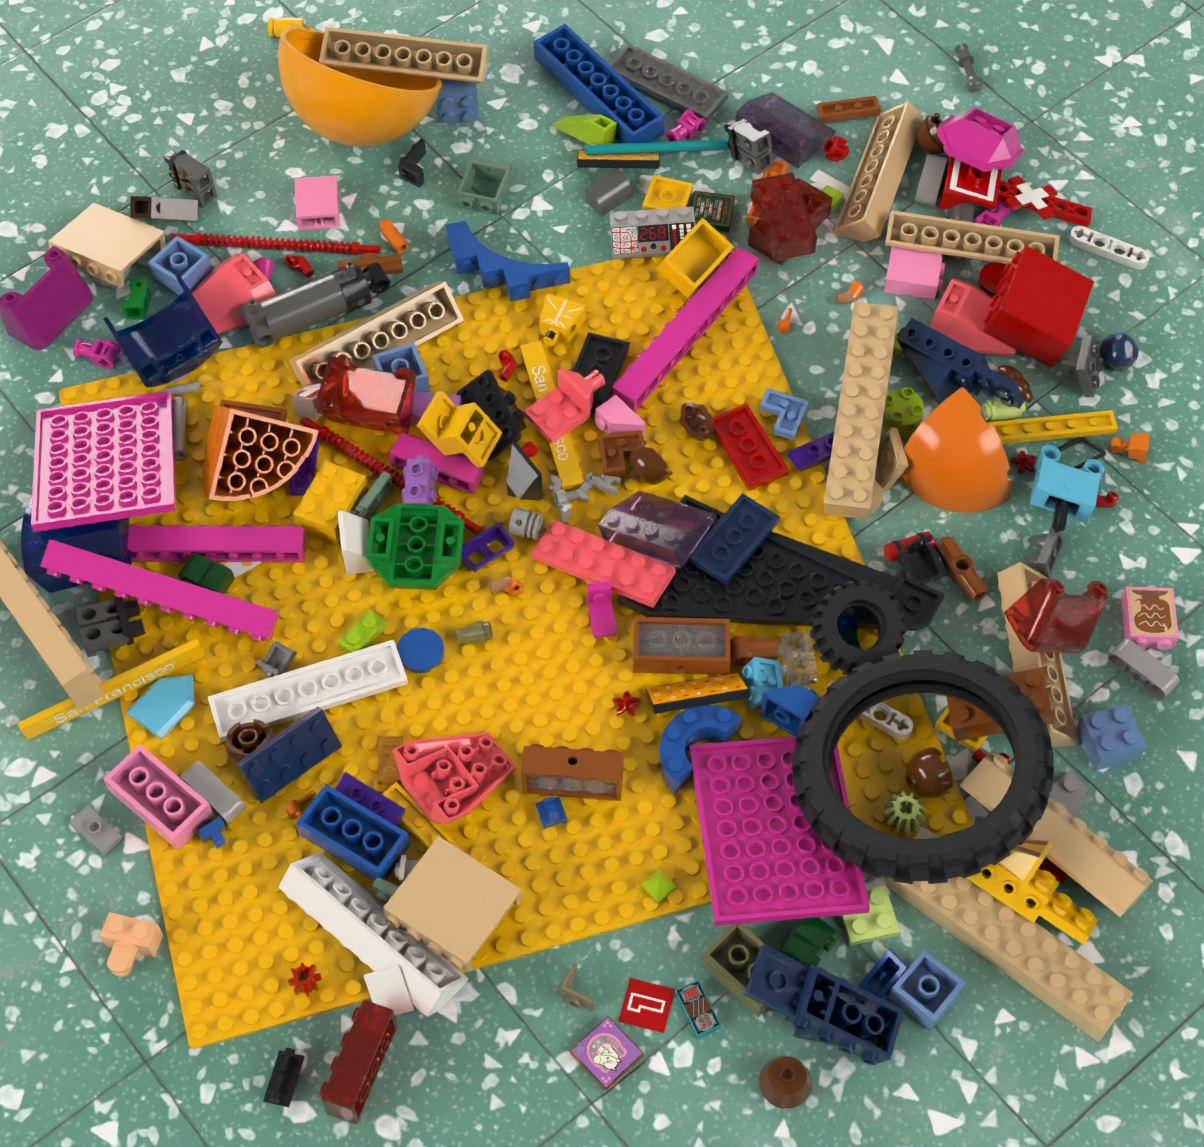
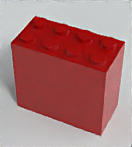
M1026 245L1021 252L1017 251L1014 254L1011 264L1007 263L1002 271L1004 277L1000 279L995 289L998 293L993 296L989 304L992 307L991 311L989 310L983 319L985 326L982 332L1052 367L1071 347L1095 281Z

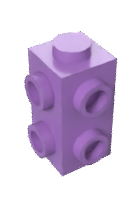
M419 455L415 456V459H407V465L403 469L405 488L402 489V501L404 504L433 505L437 496L436 489L434 488V481L438 478L437 466L427 456Z

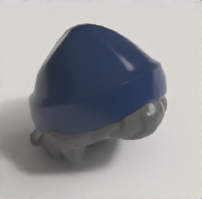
M1115 333L1107 336L1101 346L1098 347L1100 351L1099 357L1103 359V363L1120 372L1131 367L1138 358L1139 350L1137 344L1132 337L1125 333Z

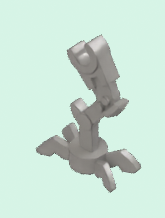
M590 472L584 478L585 482L579 489L565 492L564 489H561L562 480L555 475H551L550 481L553 485L549 486V490L553 492L555 505L562 514L561 521L566 523L571 515L570 509L572 507L567 501L575 499L589 501V496L586 493L591 487H596L615 496L617 495L618 488L611 485L620 486L621 479L616 476L603 474L601 476H592Z

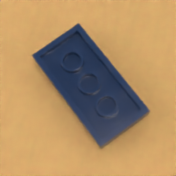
M742 493L688 555V561L726 585L780 522V516Z
M318 706L236 764L256 798L263 803L341 748L342 745L323 710Z

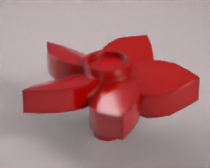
M1021 450L1019 457L1010 458V461L1018 464V473L1024 469L1035 472L1034 462L1037 456L1027 455Z
M628 690L624 692L623 699H612L613 703L619 706L616 711L617 716L626 711L627 714L635 717V707L641 703V699L637 697L631 698Z

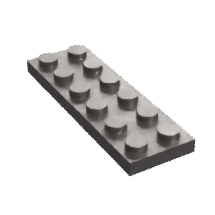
M629 43L609 64L631 86L683 112L691 109L694 115L700 119H705L706 122L711 119L728 99L729 92Z

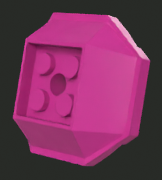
M975 107L957 116L950 115L939 125L936 132L940 141L944 144L943 149L947 155L983 172L991 171L992 168H1011L1022 157L1025 150L1021 148L1016 126Z

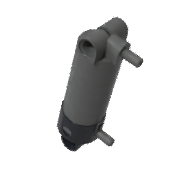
M348 261L345 264L346 267L263 301L257 302L255 299H250L247 304L241 307L240 314L256 345L264 348L275 344L276 339L370 304L372 301L370 291L381 293L390 286L391 282L383 267L379 263H373L368 265L362 272L357 264Z

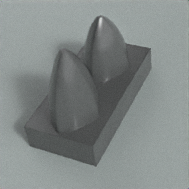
M1052 527L1048 534H1040L1028 539V542L1037 549H1040L1041 552L1032 553L1025 557V561L1030 566L1039 569L1040 574L1047 578H1050L1064 544L1061 531L1055 532Z

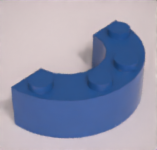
M704 705L686 709L668 723L660 741L659 767L664 782L675 795L692 779L693 765L685 754L689 749V745L703 740H711L718 743L728 742L740 730L742 716L725 707Z

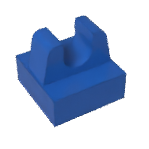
M552 796L535 803L543 829L567 822L559 796L554 798Z
M218 817L199 829L198 835L203 843L211 839L218 849L226 843L221 834L225 830V824Z

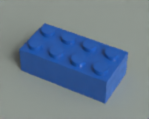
M326 784L296 823L301 837L374 881L377 877L386 880L395 868L396 863L401 860V855H404L411 846L407 832Z

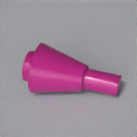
M260 257L253 263L270 280L275 264L267 257Z

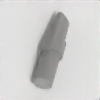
M199 381L185 385H175V387L162 389L161 392L171 391L172 396L185 395V393L200 391L202 388Z

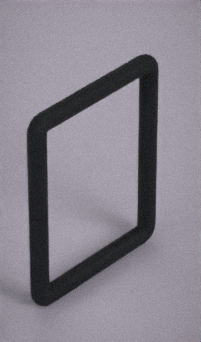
M1078 437L1057 448L1059 451H1062L1083 441L1100 453L1090 459L1098 460L1106 455L1105 450L1085 437ZM1086 461L1074 466L1073 468L1080 469L1084 467Z

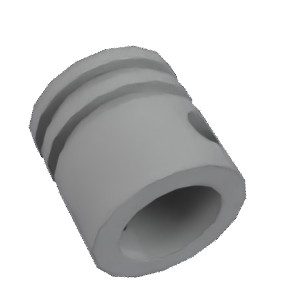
M515 507L510 519L509 534L524 538L527 536L528 539L533 537V540H537L543 524V514L532 513L530 510Z

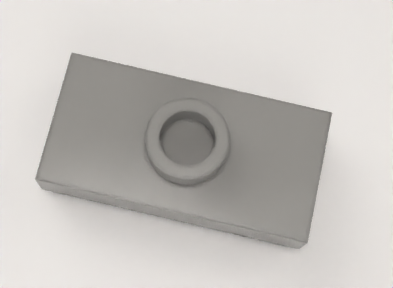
M89 805L69 822L103 856L123 839Z

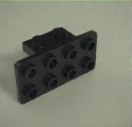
M484 371L456 393V395L461 396V405L475 402L502 432L487 461L493 460L511 447L513 443L521 439V431L527 428L523 420L525 418L524 414L515 403L517 401L515 395L510 390L506 391L498 385L492 371Z

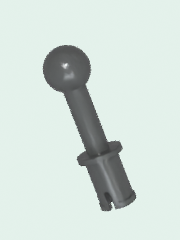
M966 43L962 44L963 49H961L959 44L956 46L955 51L959 58L958 64L961 68L965 69L968 78L966 88L971 92H976L981 88L982 81L978 76H975L972 67L974 58L970 55Z

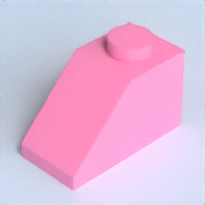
M617 395L595 409V423L600 430H604L608 434L642 430L643 436H645V422Z

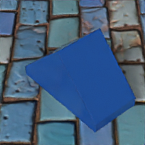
M889 948L861 981L859 986L872 995L884 999L909 966Z

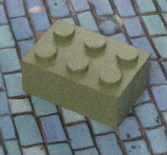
M734 924L702 954L701 966L759 1018L768 1007L744 994L759 948L765 944L743 924Z

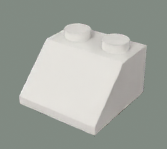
M338 511L341 548L347 575L374 571L366 560L370 529L368 520L345 511Z

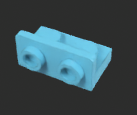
M754 657L743 667L742 676L749 688L750 697L746 698L749 710H755L759 705H762L763 693L766 690L783 688L780 662L778 660Z

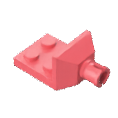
M560 369L558 371V388L524 409V416L552 444L590 418L593 392L606 384L605 379L601 373L599 374L598 370H594L583 378L577 372Z

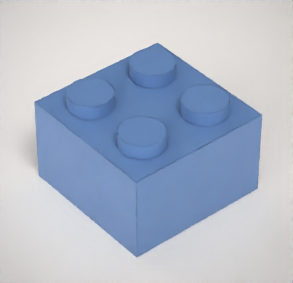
M440 79L442 87L436 99L439 123L478 121L476 83Z
M178 236L148 262L153 279L184 299L213 270L209 255Z
M415 343L372 355L374 370L388 405L405 400L407 391L430 392L429 377Z
M1127 704L1083 715L1076 727V731L1094 771L1138 760L1146 748V744Z
M923 950L892 987L889 999L931 1031L961 994L966 982Z

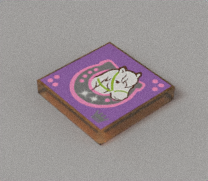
M609 1016L602 1020L569 1051L570 1055L605 1091L644 1056V1052Z

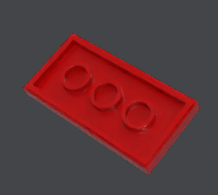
M748 404L712 417L714 421L713 434L748 491L789 475L788 467Z

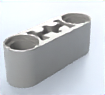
M927 154L915 202L931 206L936 205L948 161L947 157Z
M1124 639L1108 656L1110 663L1116 669L1157 699L1164 700L1180 682L1179 677L1174 671L1129 639Z
M200 761L194 763L179 777L210 804L213 814L220 817L226 825L246 808L243 801Z

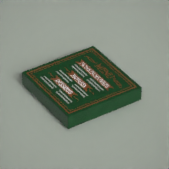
M694 191L691 207H694L695 225L703 218L717 231L729 232L735 196Z

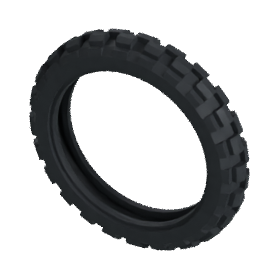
M913 650L914 654L900 656V653L897 652L881 656V661L872 664L867 661L853 668L852 673L847 677H839L826 688L827 692L821 698L818 697L810 708V717L806 722L801 723L795 739V750L792 756L793 784L798 804L804 818L807 819L811 830L818 839L831 848L833 854L847 864L852 863L860 867L862 872L877 878L885 876L893 878V882L913 884V881H928V884L946 883L948 879L962 876L964 879L980 873L982 868L990 864H998L1011 855L1010 851L1017 845H1022L1033 832L1037 821L1042 818L1048 805L1054 777V756L1051 737L1046 723L1039 714V709L1031 698L1027 695L1025 696L1020 691V686L1008 676H1001L996 673L993 667L978 660L973 662L965 660L964 655L945 652L944 655L932 654V650ZM914 693H934L952 696L976 706L999 725L1006 735L1014 754V774L1006 794L985 818L971 827L951 835L930 839H911L890 835L874 829L853 815L842 803L831 780V763L836 745L845 730L857 717L874 705L893 697Z

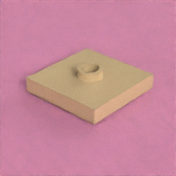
M890 428L880 441L876 475L883 491H889L909 466L898 428Z

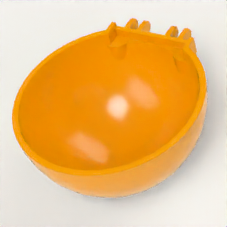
M291 22L290 27L282 30L278 47V68L285 95L300 119L314 132L332 142L352 147H373L394 141L410 132L425 118L441 90L442 82L439 78L322 65L319 63L324 32L316 31L309 26L303 28L301 25Z

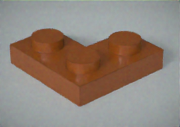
M642 430L598 435L603 475H626L624 456H629L636 445L644 439Z

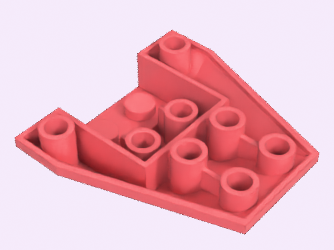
M245 253L234 254L219 263L176 308V311L194 333L202 339L246 326L240 314L241 307L247 304L250 299L260 302L277 294L269 280Z
M958 278L952 279L935 311L930 328L978 353L1014 357L1017 350L982 332L985 326L983 319L989 310L991 311L992 307L989 304L993 297L974 284Z
M489 732L413 740L393 750L404 788L429 821L444 824L468 815L516 768Z

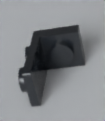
M420 139L416 144H413L410 151L398 162L399 177L419 188L424 184L423 169L417 163L426 154L425 140Z

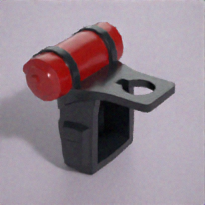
M929 531L920 532L914 536L898 541L895 540L884 545L885 557L889 562L896 560L901 565L900 572L903 577L928 585L945 576L944 564L940 555L934 551L935 540Z

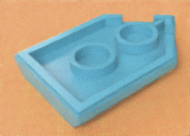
M186 674L158 678L126 711V714L162 740L195 706L194 675Z

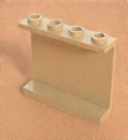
M93 203L48 241L49 249L53 245L61 249L77 270L122 288L124 286L123 272L150 248L160 252L165 247V231Z
M438 836L383 909L386 917L385 920L391 926L403 928L412 940L416 942L421 940L428 945L427 948L437 956L442 954L448 958V962L456 969L461 970L463 968L470 972L472 969L471 960L512 905L517 907L520 904L523 894L521 888Z

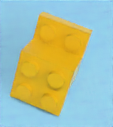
M443 391L436 392L417 424V427L444 456L464 453L477 468L485 465L502 434L501 430L475 402L456 406Z

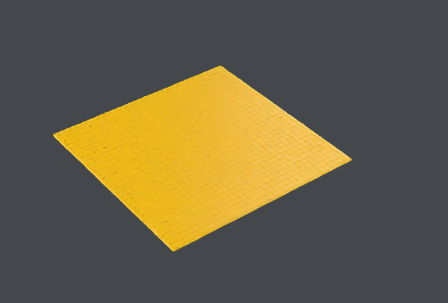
M666 256L614 259L571 269L570 283L530 291L531 297L510 302L505 285L453 297L464 321L416 346L429 377L430 392L427 393L443 391L445 394L456 395L461 388L486 370H490L493 372L498 385L506 391L510 390L517 399L515 403L523 413L524 409L536 401L521 355L520 345L537 341L542 342L555 388H558V371L564 369L573 372L588 332L630 343L629 351L618 379H621L627 367L637 361L641 351L646 350L650 346L652 339L656 335L659 336L666 323L671 322L675 318L677 311L681 307H685L690 296L687 298L656 270ZM725 258L720 262L718 266H721L724 263ZM713 271L709 274V276H708L705 280H708V279L712 276ZM702 283L692 294H696L700 290ZM747 285L635 412L645 422V436H643L647 442L645 447H652L668 465V468L665 469L666 472L670 470L673 474L660 484L649 485L642 480L638 483L630 474V471L633 470L629 463L630 455L624 456L626 475L616 476L621 479L620 486L611 485L618 488L617 495L613 496L596 487H591L586 493L589 496V501H581L579 499L567 501L572 507L570 509L571 515L565 524L646 555L684 495L726 513L743 493L780 516V522L772 530L773 532L865 565L845 517L823 514L827 474L822 463L800 472L787 456L790 450L812 441L804 420L801 423L795 440L773 434V429L779 416L759 410L767 388L791 396L793 394ZM547 293L586 305V319L569 342L557 340L554 346H549L543 342L545 335L540 333L539 321ZM366 318L281 337L275 340V344L264 348L258 347L255 343L60 389L59 398L61 406L157 393L161 392L162 389L175 387V385H185L199 381L202 388L200 391L185 393V395L172 396L173 399L182 397V403L183 398H186L188 401L186 418V451L188 456L184 460H174L176 511L87 525H296L293 513L303 496H291V478L278 488L255 498L239 501H219L208 499L205 496L202 483L203 461L214 407L220 406L221 399L283 408L288 411L287 423L305 427L300 424L302 416L296 415L292 395L302 389L303 386L297 379L288 360ZM502 350H508L517 363V368L508 382H504L498 377L503 369L498 358V354ZM373 369L342 386L344 401L317 420H311L320 426L325 425L330 431H334L335 434H339L340 437L348 440L350 444L353 443L355 447L358 446L360 450L363 449L365 453H369L370 456H374L375 459L383 462L385 466L388 465L390 469L393 468L395 472L403 475L402 469L392 466L390 452L401 432L415 435L419 439L428 442L431 441L419 428L406 423L405 413H401L402 400L388 405ZM688 401L703 404L712 417L748 404L788 467L789 475L748 491L714 434L705 441H699L686 433L685 428L679 422L681 406ZM591 412L588 420L569 432L583 479L590 472L592 476H601L603 474L598 435L608 434L597 427L595 413ZM526 417L523 420L527 428L521 431L522 437L517 444L522 448L524 443L531 441L538 448V453L530 458V460L542 473L543 499L539 501L523 500L518 497L507 496V477L512 446L493 460L486 461L484 465L485 475L474 495L434 481L436 498L439 497L441 501L450 504L451 508L455 507L456 511L460 510L463 512L466 518L482 527L481 533L495 524H500L515 542L512 550L477 572H472L461 558V566L436 590L388 588L375 571L347 575L341 539L336 544L305 532L307 538L305 562H261L247 572L236 576L225 595L280 612L271 640L265 638L264 642L252 639L250 638L251 633L242 631L241 635L227 631L228 626L219 624L218 628L204 624L206 619L198 616L196 621L182 617L183 612L174 609L173 613L160 610V604L152 602L151 606L138 603L141 615L128 618L129 622L142 619L146 634L134 637L135 644H125L121 647L110 648L114 673L117 676L195 638L198 639L206 656L163 676L193 674L195 706L162 740L126 714V711L156 680L119 697L130 753L137 746L141 745L178 777L194 763L200 761L229 787L246 806L228 825L225 824V830L221 834L226 843L218 849L211 839L203 843L197 832L183 847L176 850L145 823L188 1043L192 1049L371 999L364 975L375 971L367 964L361 962L357 955L349 948L344 947L334 935L326 931L312 916L306 914L304 909L295 901L289 899L279 888V885L291 863L321 852L379 901L373 889L374 880L301 837L296 823L325 784L335 789L345 772L381 794L395 782L407 792L402 785L395 757H393L395 745L399 747L413 740L489 732L516 767L468 815L448 824L437 822L469 856L522 889V901L517 907L512 905L471 960L472 969L470 971L711 903L693 775L692 779L675 795L664 782L659 767L660 741L664 729L676 715L686 709L653 713L646 697L645 688L721 675L633 673L634 617L645 616L618 604L620 594L612 591L611 601L617 635L594 638L587 602V584L591 582L532 559V551L554 519L562 522V514L555 505L553 492L549 490V486L553 485L551 484L550 476L555 475L558 477L548 441ZM320 439L316 475L324 461L365 475L369 491L373 481L379 478L380 474L376 475L375 471L365 468V464L361 465L360 461L356 462L355 458L351 459L350 455L346 456L345 452H340V449H335V446H331L330 443ZM395 483L393 484V490L374 515L381 514L397 503L404 504L401 495L402 490H400V487H395ZM579 488L566 490L565 492L575 491ZM515 507L530 510L532 513L543 514V524L537 540H533V537L528 539L527 536L524 538L509 534L510 519ZM464 528L463 544L477 535ZM494 540L487 545L493 553H497L504 548L499 540ZM478 551L468 557L474 565L485 560ZM186 562L123 563L179 580L178 573ZM217 562V563H220V564L224 565V564L229 563V562ZM242 562L245 566L252 565L251 562ZM510 576L519 580L524 587L523 592L519 595H512L504 590L492 594L489 582ZM106 588L105 592L98 590L100 602L115 600V598L119 597L114 595L115 590ZM129 595L128 599L123 598V601H133L138 598ZM369 609L384 619L388 627L368 647L394 640L397 648L400 638L407 631L415 628L433 630L441 637L444 643V658L441 664L432 668L431 671L427 673H414L404 668L408 684L323 710L342 747L263 803L256 798L236 764L237 762L227 754L225 748L226 741H220L208 696L270 678V676L260 671L262 667L255 662L257 659L264 660L274 640L297 652L287 672L348 654V652L338 646L337 641ZM481 620H484V622L490 621L493 640H488V643L458 642L457 629H462ZM730 623V639L736 636H747L750 640L776 638L783 687L801 685L814 690L818 696L822 697L827 692L826 688L832 681L837 680L841 676H848L842 674L843 670L838 669L834 671L830 668L831 663L828 661L824 663L820 659L822 654L820 651L815 652L812 646L815 640L810 638L812 626ZM837 627L841 638L848 645L856 649H868L878 639V629ZM899 648L898 651H899V653H900V656H903V654H902V652H901V650H900V648ZM730 654L729 674L740 673L742 676L743 667L732 665ZM628 690L631 698L637 697L641 699V703L635 707V717L630 716L626 711L617 716L616 711L619 706L615 705L612 699H623L624 692ZM919 693L897 696L882 702L912 720L913 729L907 739H896L857 717L845 730L837 743L851 813L876 830L915 839L918 831L915 832L911 829L910 833L906 835L904 829H900L896 833L895 825L888 827L887 822L889 819L883 816L886 810L884 807L886 801H891L890 798L893 794L900 796L903 790L906 796H910L914 792L913 789L908 787L905 776L907 774L908 761L915 753L929 747H935L942 753L939 756L942 763L947 761ZM746 698L710 704L725 707L742 716L740 730L728 742L794 737L760 716L761 705L755 710H749ZM876 711L873 714L877 720H885L887 718L883 711ZM892 717L888 724L889 726H891V722H893L894 718ZM300 718L268 728L276 736ZM901 724V726H898L897 729L901 731L902 729H905L906 726L904 724ZM703 740L696 742L695 744H707L718 742L711 740ZM539 744L551 748L565 746L569 749L580 750L581 748H590L594 751L616 750L619 753H624L621 801L560 797L567 822L543 829L535 803L552 796L522 793L521 767L524 746ZM688 749L685 754H686L687 759H688L689 762L691 763V761H690L689 749ZM387 766L395 768V771L393 769L391 772H384L382 770ZM953 773V786L948 789L949 794L937 798H924L914 792V799L922 798V806L927 809L924 815L926 818L925 822L920 827L926 828L939 837L960 832L974 824ZM314 790L316 795L300 807L302 814L296 819H290L286 812L287 803L294 799L297 801ZM214 814V816L205 825L209 824L218 817ZM398 823L397 827L409 834L411 844L404 855H407V860L419 861L427 850ZM394 868L386 881L399 887V878H395ZM661 869L677 888L657 903L641 886V883ZM301 962L308 967L314 964L316 967L315 973H320L322 980L316 981L319 990L310 992L309 997L302 992L295 995V986H290L288 983V979L294 978L291 969L300 967ZM463 968L459 970L462 973L468 972Z

